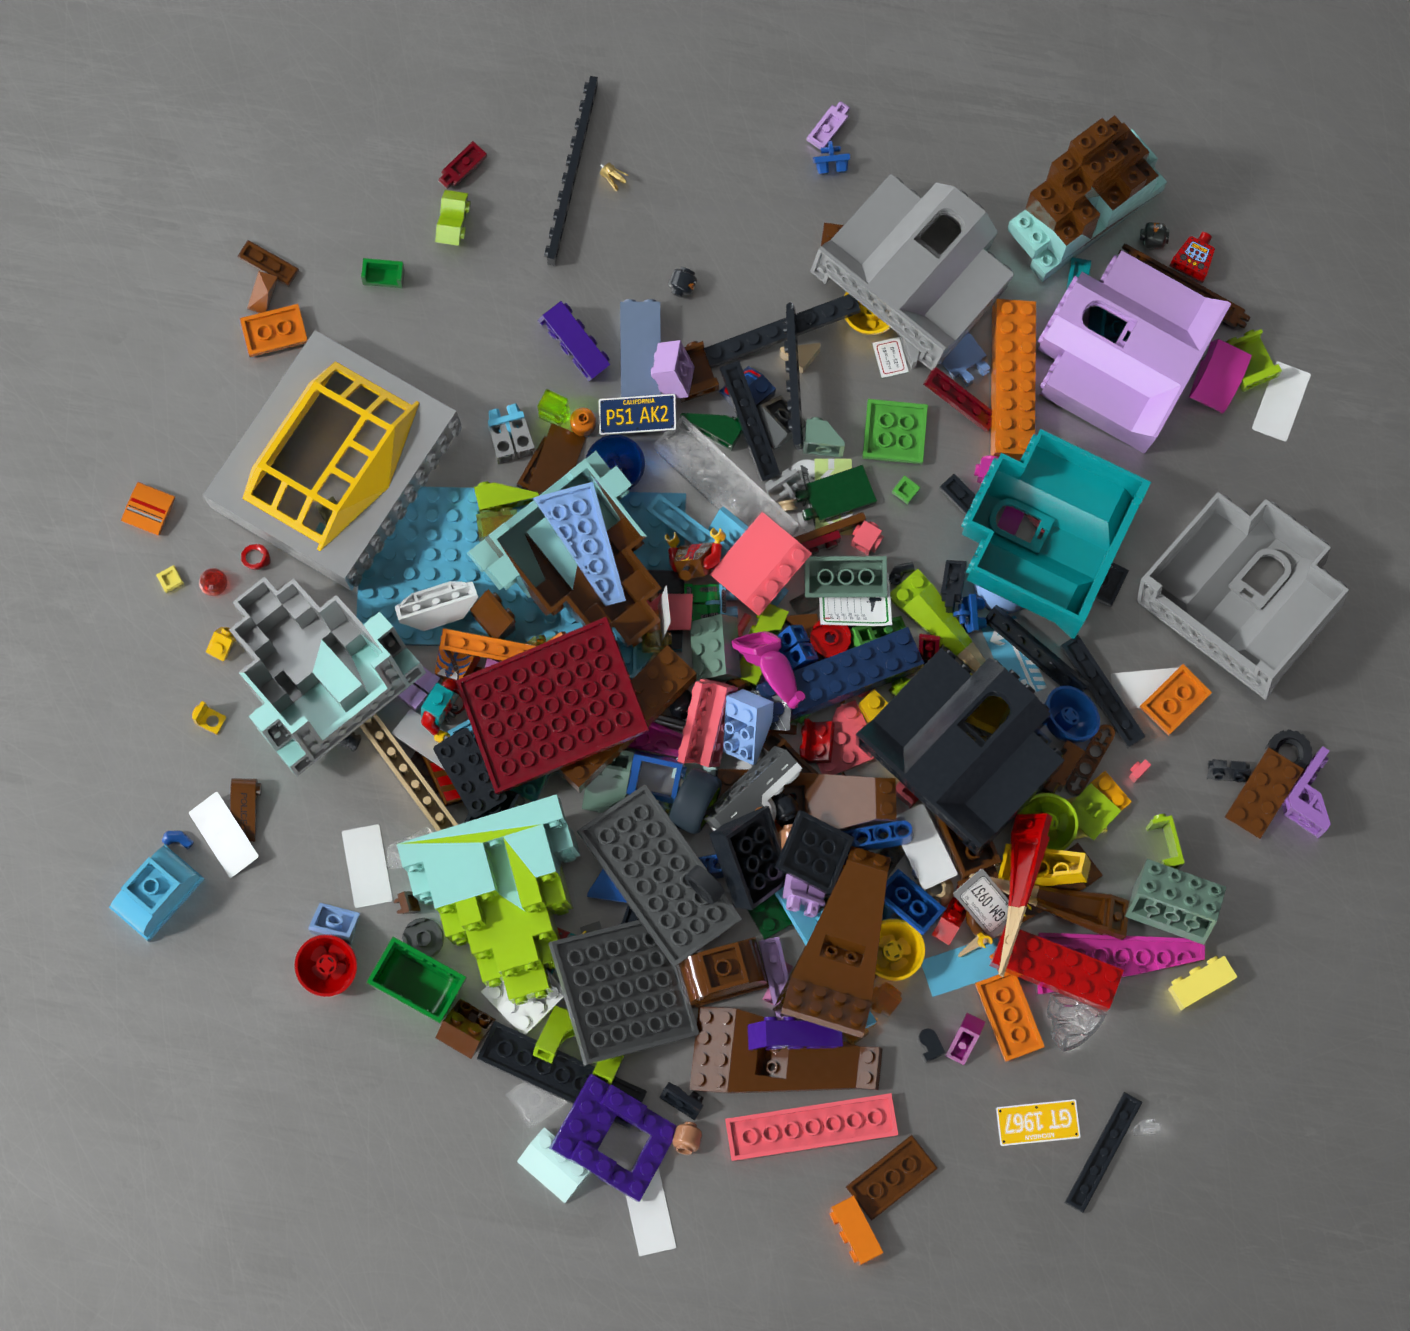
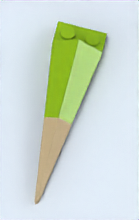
M916 569L890 592L891 601L902 613L930 635L941 636L943 638L942 645L973 671L976 672L986 661L956 617H953V613H946L945 602H942L941 595L919 569Z

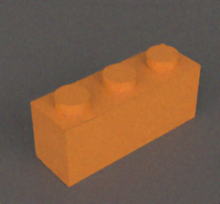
M854 1195L830 1208L832 1211L829 1213L834 1225L838 1224L842 1230L839 1232V1235L844 1244H849L851 1248L849 1254L854 1263L858 1262L859 1265H862L884 1253Z

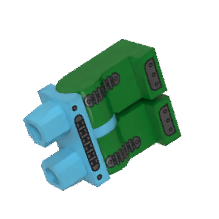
M684 584L685 594H693L692 621L719 614L737 617L738 619V607H726V601L737 600V598L721 584Z

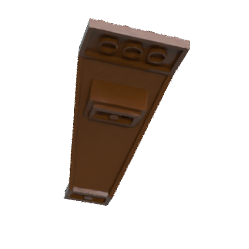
M699 1007L697 1028L699 1035L695 1036L689 1089L691 1091L732 1094L850 1089L879 1090L883 1048L858 1046L843 1041V1046L837 1048L806 1049V1046L801 1049H787V1046H785V1048L766 1050V1047L749 1050L748 1025L764 1021L763 1016L737 1008ZM775 1064V1069L772 1071L771 1067Z

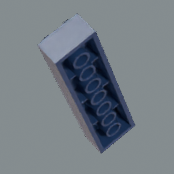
M903 628L793 671L797 691H802L805 694V698L803 701H800L795 709H791V721L919 672L924 666V661L909 628ZM768 682L756 686V691L759 692L761 697L773 701V696L776 692ZM773 703L772 723L778 721V715L784 712L785 709L782 703Z

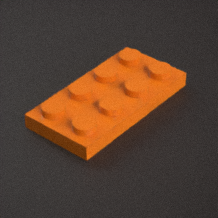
M1005 972L1003 977L998 974L975 983L1005 1062L1045 1047L1018 977Z

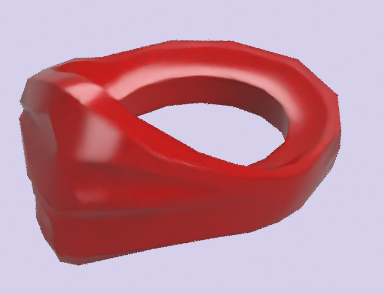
M261 544L249 545L241 553V561L249 569L259 570L271 563L268 550ZM252 550H258L263 554V558L260 563L250 564L246 560L247 554Z

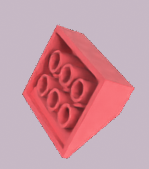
M761 512L709 574L750 610L760 616L812 553L766 514Z

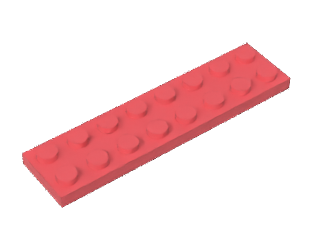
M892 1093L725 1119L731 1162L898 1136Z

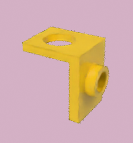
M201 701L192 713V720L196 725L216 735L227 718L225 715L209 708L204 701ZM210 716H216L219 719L215 727H210L207 724V719Z

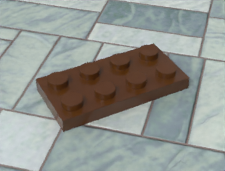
M1268 747L1228 810L1225 818L1261 839L1304 769Z

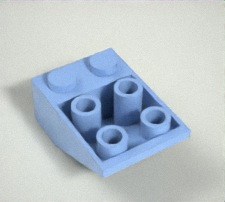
M744 689L726 695L723 752L755 765L772 723L774 702Z

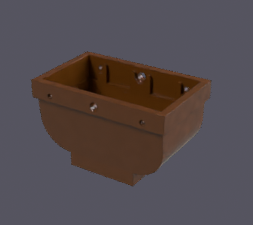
M756 937L695 953L679 964L692 1009L769 988Z

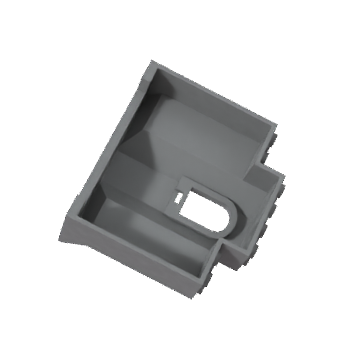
M892 174L883 181L830 241L820 246L810 271L824 284L832 279L921 352L918 360L931 371L943 362L994 304L996 299L1001 296L1014 275L1009 266L1000 263L994 254L987 252L998 231L982 205L972 201L963 190L937 182L920 198L916 191L906 187L900 178L894 177ZM945 215L961 228V233L939 255L923 242L920 237L939 216Z
M1217 492L1142 577L1137 602L1266 700L1286 671L1344 605L1349 589L1345 583L1334 579L1326 569L1322 568L1327 561L1331 549L1328 542L1316 537L1308 527L1296 522L1292 515L1285 514L1276 503L1265 499L1253 514L1249 516L1244 508L1237 507L1228 496ZM1272 557L1284 566L1285 572L1266 595L1262 596L1242 581V579L1260 558ZM1244 589H1246L1248 592H1250V593H1251L1252 595H1254V596H1253L1252 598H1250L1249 596H1247V595H1246L1245 593H1243L1242 591H1243Z

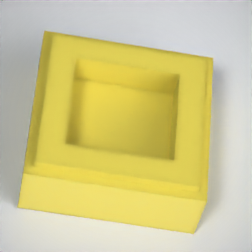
M174 565L156 574L165 593L184 584Z

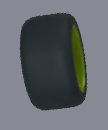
M692 769L682 783L670 811L669 818L674 825L691 834H698L706 824L703 820L706 810L719 797L722 788L721 780L701 769Z

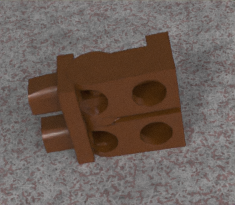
M1068 740L1060 751L1064 755L1063 759L1065 761L1063 766L1047 782L1041 793L1055 794L1057 790L1061 792L1067 783V778L1083 755V749Z

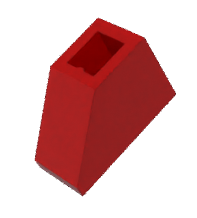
M952 898L932 933V936L948 945L951 944L966 917V909L957 898Z

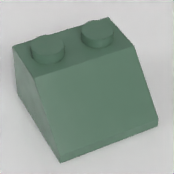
M819 417L807 419L803 454L843 458L845 442L828 421H823Z

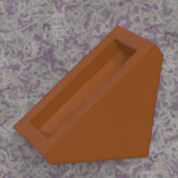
M258 271L247 307L248 310L258 313L268 311L278 280L277 276Z

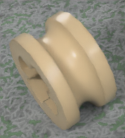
M796 499L778 502L781 505L780 512L798 510V507L795 506Z

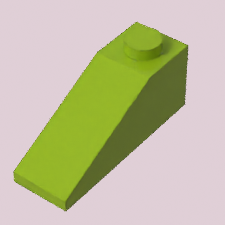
M488 481L481 482L478 486L474 487L480 515L528 505L534 500V497L539 496L538 492L494 482L490 483Z

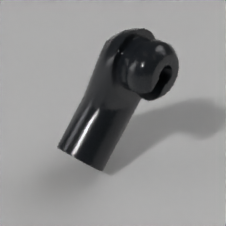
M913 562L895 565L889 575L890 583L898 585L901 583L905 573L914 572Z

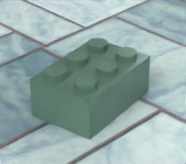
M719 614L691 621L693 670L697 673L696 681L709 679L723 682L740 678V655L738 650L732 648V640L738 638L737 617Z

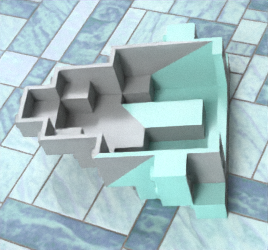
M263 577L232 602L244 618L230 628L229 631L253 660L239 674L263 704L249 715V718L296 777L426 673L421 663L406 648L394 627L380 612L371 617L365 624H362L337 595L328 600L322 607H319L295 579H292L277 591Z

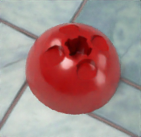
M328 934L318 935L307 940L298 950L294 964L295 973L300 984L310 993L323 997L335 996L345 991L353 982L357 971V959L351 946L343 939Z

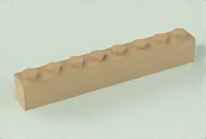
M374 714L360 726L361 730L436 832L458 825L378 715Z

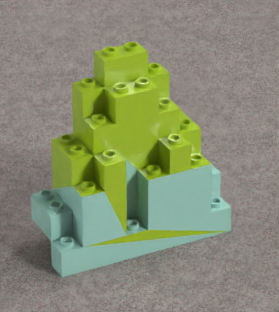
M557 794L397 844L402 867L408 873L413 896L422 904H434L435 909L440 913L445 937L454 945L457 944V946L469 943L471 953L477 960L482 982L486 986L496 987L504 981L508 999L512 1004L515 1003L516 1005L525 1004L528 1002V999L534 997L536 999L545 998L548 996V993L553 992L547 968L555 969V964L548 943L560 940L554 914L560 916L567 914L570 909H574L561 862H571L576 857L581 856L575 834L567 824L562 803Z

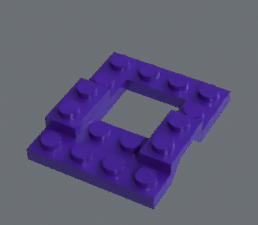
M590 1074L549 1149L592 1172L600 1180L636 1202H640L673 1141L677 1126L648 1109L645 1104L617 1087L609 1085L593 1074ZM616 1116L650 1135L631 1171L623 1168L616 1161L598 1151Z

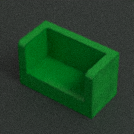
M363 258L362 283L369 286L403 288L404 264L402 261Z

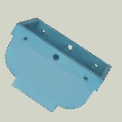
M164 845L151 858L148 857L127 880L109 908L149 942L204 881V878L169 847Z

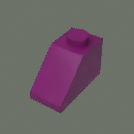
M966 1013L945 1056L964 1065L982 1032L985 1021Z

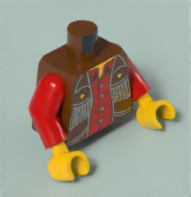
M712 528L710 531V535L715 539V542L681 545L678 548L676 546L680 540L674 532V538L671 540L668 534L665 535V540L670 546L668 549L670 566L674 572H677L680 579L688 581L691 578L704 577L714 566L719 564L722 550L720 542L726 538V534L721 528H719V532L715 528Z

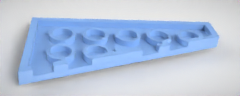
M593 482L534 497V501L603 604L608 606L626 601Z

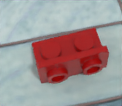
M809 718L804 719V725L801 728L803 739L799 752L800 756L808 764L831 763L835 727L832 721L812 722Z

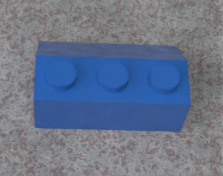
M899 869L887 880L884 903L920 934H926L946 908Z

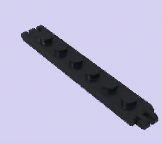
M789 302L786 304V322H783L784 334H787V341H784L785 353H788L785 369L786 373H789L790 379L786 380L787 392H790L791 398L787 400L788 412H791L792 419H788L789 431H792L793 444L800 451L803 449L797 319L794 304Z

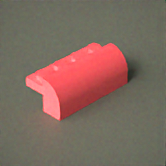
M700 679V681L695 682V686L692 689L691 703L687 710L686 725L683 728V738L678 750V762L697 763L706 767H720L723 754L726 695L736 692L738 687L709 679Z

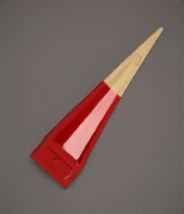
M1048 813L1017 814L1011 832L1009 904L998 973L1001 977L1005 974L1050 839L1047 835L1052 816Z

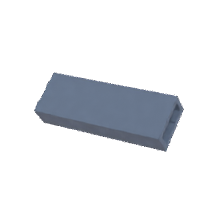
M627 299L624 302H620L621 397L661 395L658 384L651 375V368L654 366L655 361L654 353L657 351L658 343H661L660 302H656L654 299H647L644 302Z

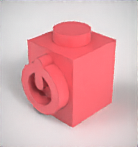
M864 520L862 525L858 524L852 533L854 538L851 546L866 555H869L871 551L875 553L884 539V536L881 535L882 530L879 529L880 527L876 523L871 521L868 523Z

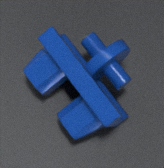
M828 141V147H821V153H828L829 156L813 157V164L816 163L818 174L829 173L828 162L834 161L836 163V172L847 171L850 153L834 155V152H841V147L833 146L832 141Z
M976 594L962 597V603L958 604L959 611H955L953 617H959V622L963 624L967 634L986 628L985 617H978L977 610L984 609V599L976 597Z

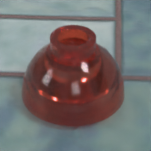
M217 568L205 570L199 578L201 591L209 596H217L223 593L228 583L226 575Z

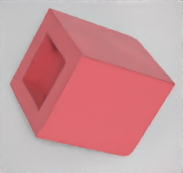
M901 782L896 785V796L911 809L919 799Z

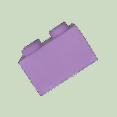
M681 340L658 343L657 351L654 353L655 361L654 366L651 368V375L656 380L659 391L663 395L675 394V399L689 397L694 365Z

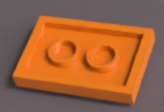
M298 304L240 318L249 357L306 344L308 341Z
M1182 664L1140 705V708L1169 736L1212 692Z

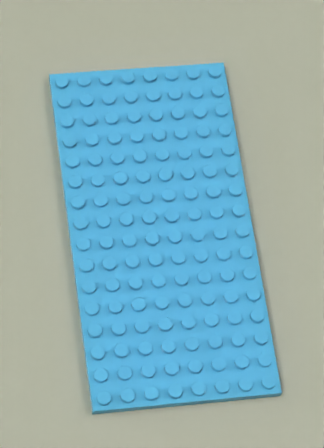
M421 486L417 492V498L408 505L403 519L398 520L394 533L386 538L382 551L376 553L372 566L364 571L362 580L358 585L356 617L362 624H365L371 617L380 612L394 627L405 645L439 646L443 628L490 637L471 615L470 610L461 620L426 631L399 622L395 610L396 605L400 604L412 593L450 581L473 582L478 595L476 602L488 589L492 594L494 592L497 593L502 600L501 604L504 609L509 608L515 615L514 619L516 621V630L504 640L538 646L560 632L565 631L569 633L583 627L581 622H576L566 608H563L554 616L552 614L546 616L534 600L525 595L517 583L507 590L504 587L499 590L484 571L481 572L468 556L467 552L527 506L524 505L480 515L474 488ZM629 492L619 502L647 536L643 539L645 544L633 553L647 570L673 571L669 563L668 549L670 546L665 540V535L668 534L671 540L674 538L675 531L646 510L658 493ZM659 493L686 513V493ZM676 533L680 540L676 546L678 548L681 545H685V539ZM613 631L616 641H621L619 637L616 635V633ZM645 634L641 636L643 641H641L639 644H644ZM656 648L655 652H661L664 648ZM672 649L674 652H682V649Z

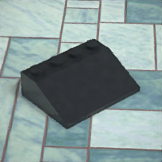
M764 806L727 822L709 834L736 908L753 910L784 887L786 873L775 868L782 851L781 840L769 806Z

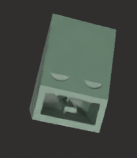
M622 751L585 788L582 804L583 810L603 813L627 797L626 792L634 757L633 752Z

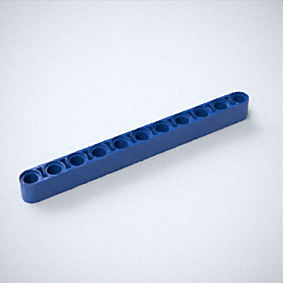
M905 820L843 831L854 837L851 846L867 851L908 844L913 839L912 826ZM902 829H907L909 831V833L905 836H901L898 834V832ZM880 833H887L888 837L886 839H879L878 835ZM862 836L868 838L865 843H859L857 840ZM716 854L698 857L715 879L724 877L722 869L714 868L719 863Z

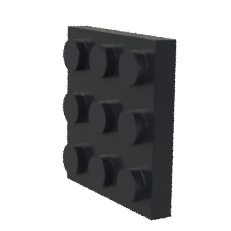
M800 810L796 815L775 868L830 895L854 837Z

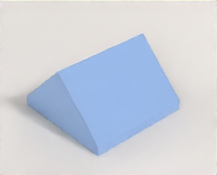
M319 903L308 930L313 935H334L343 939L348 944H352L360 913Z

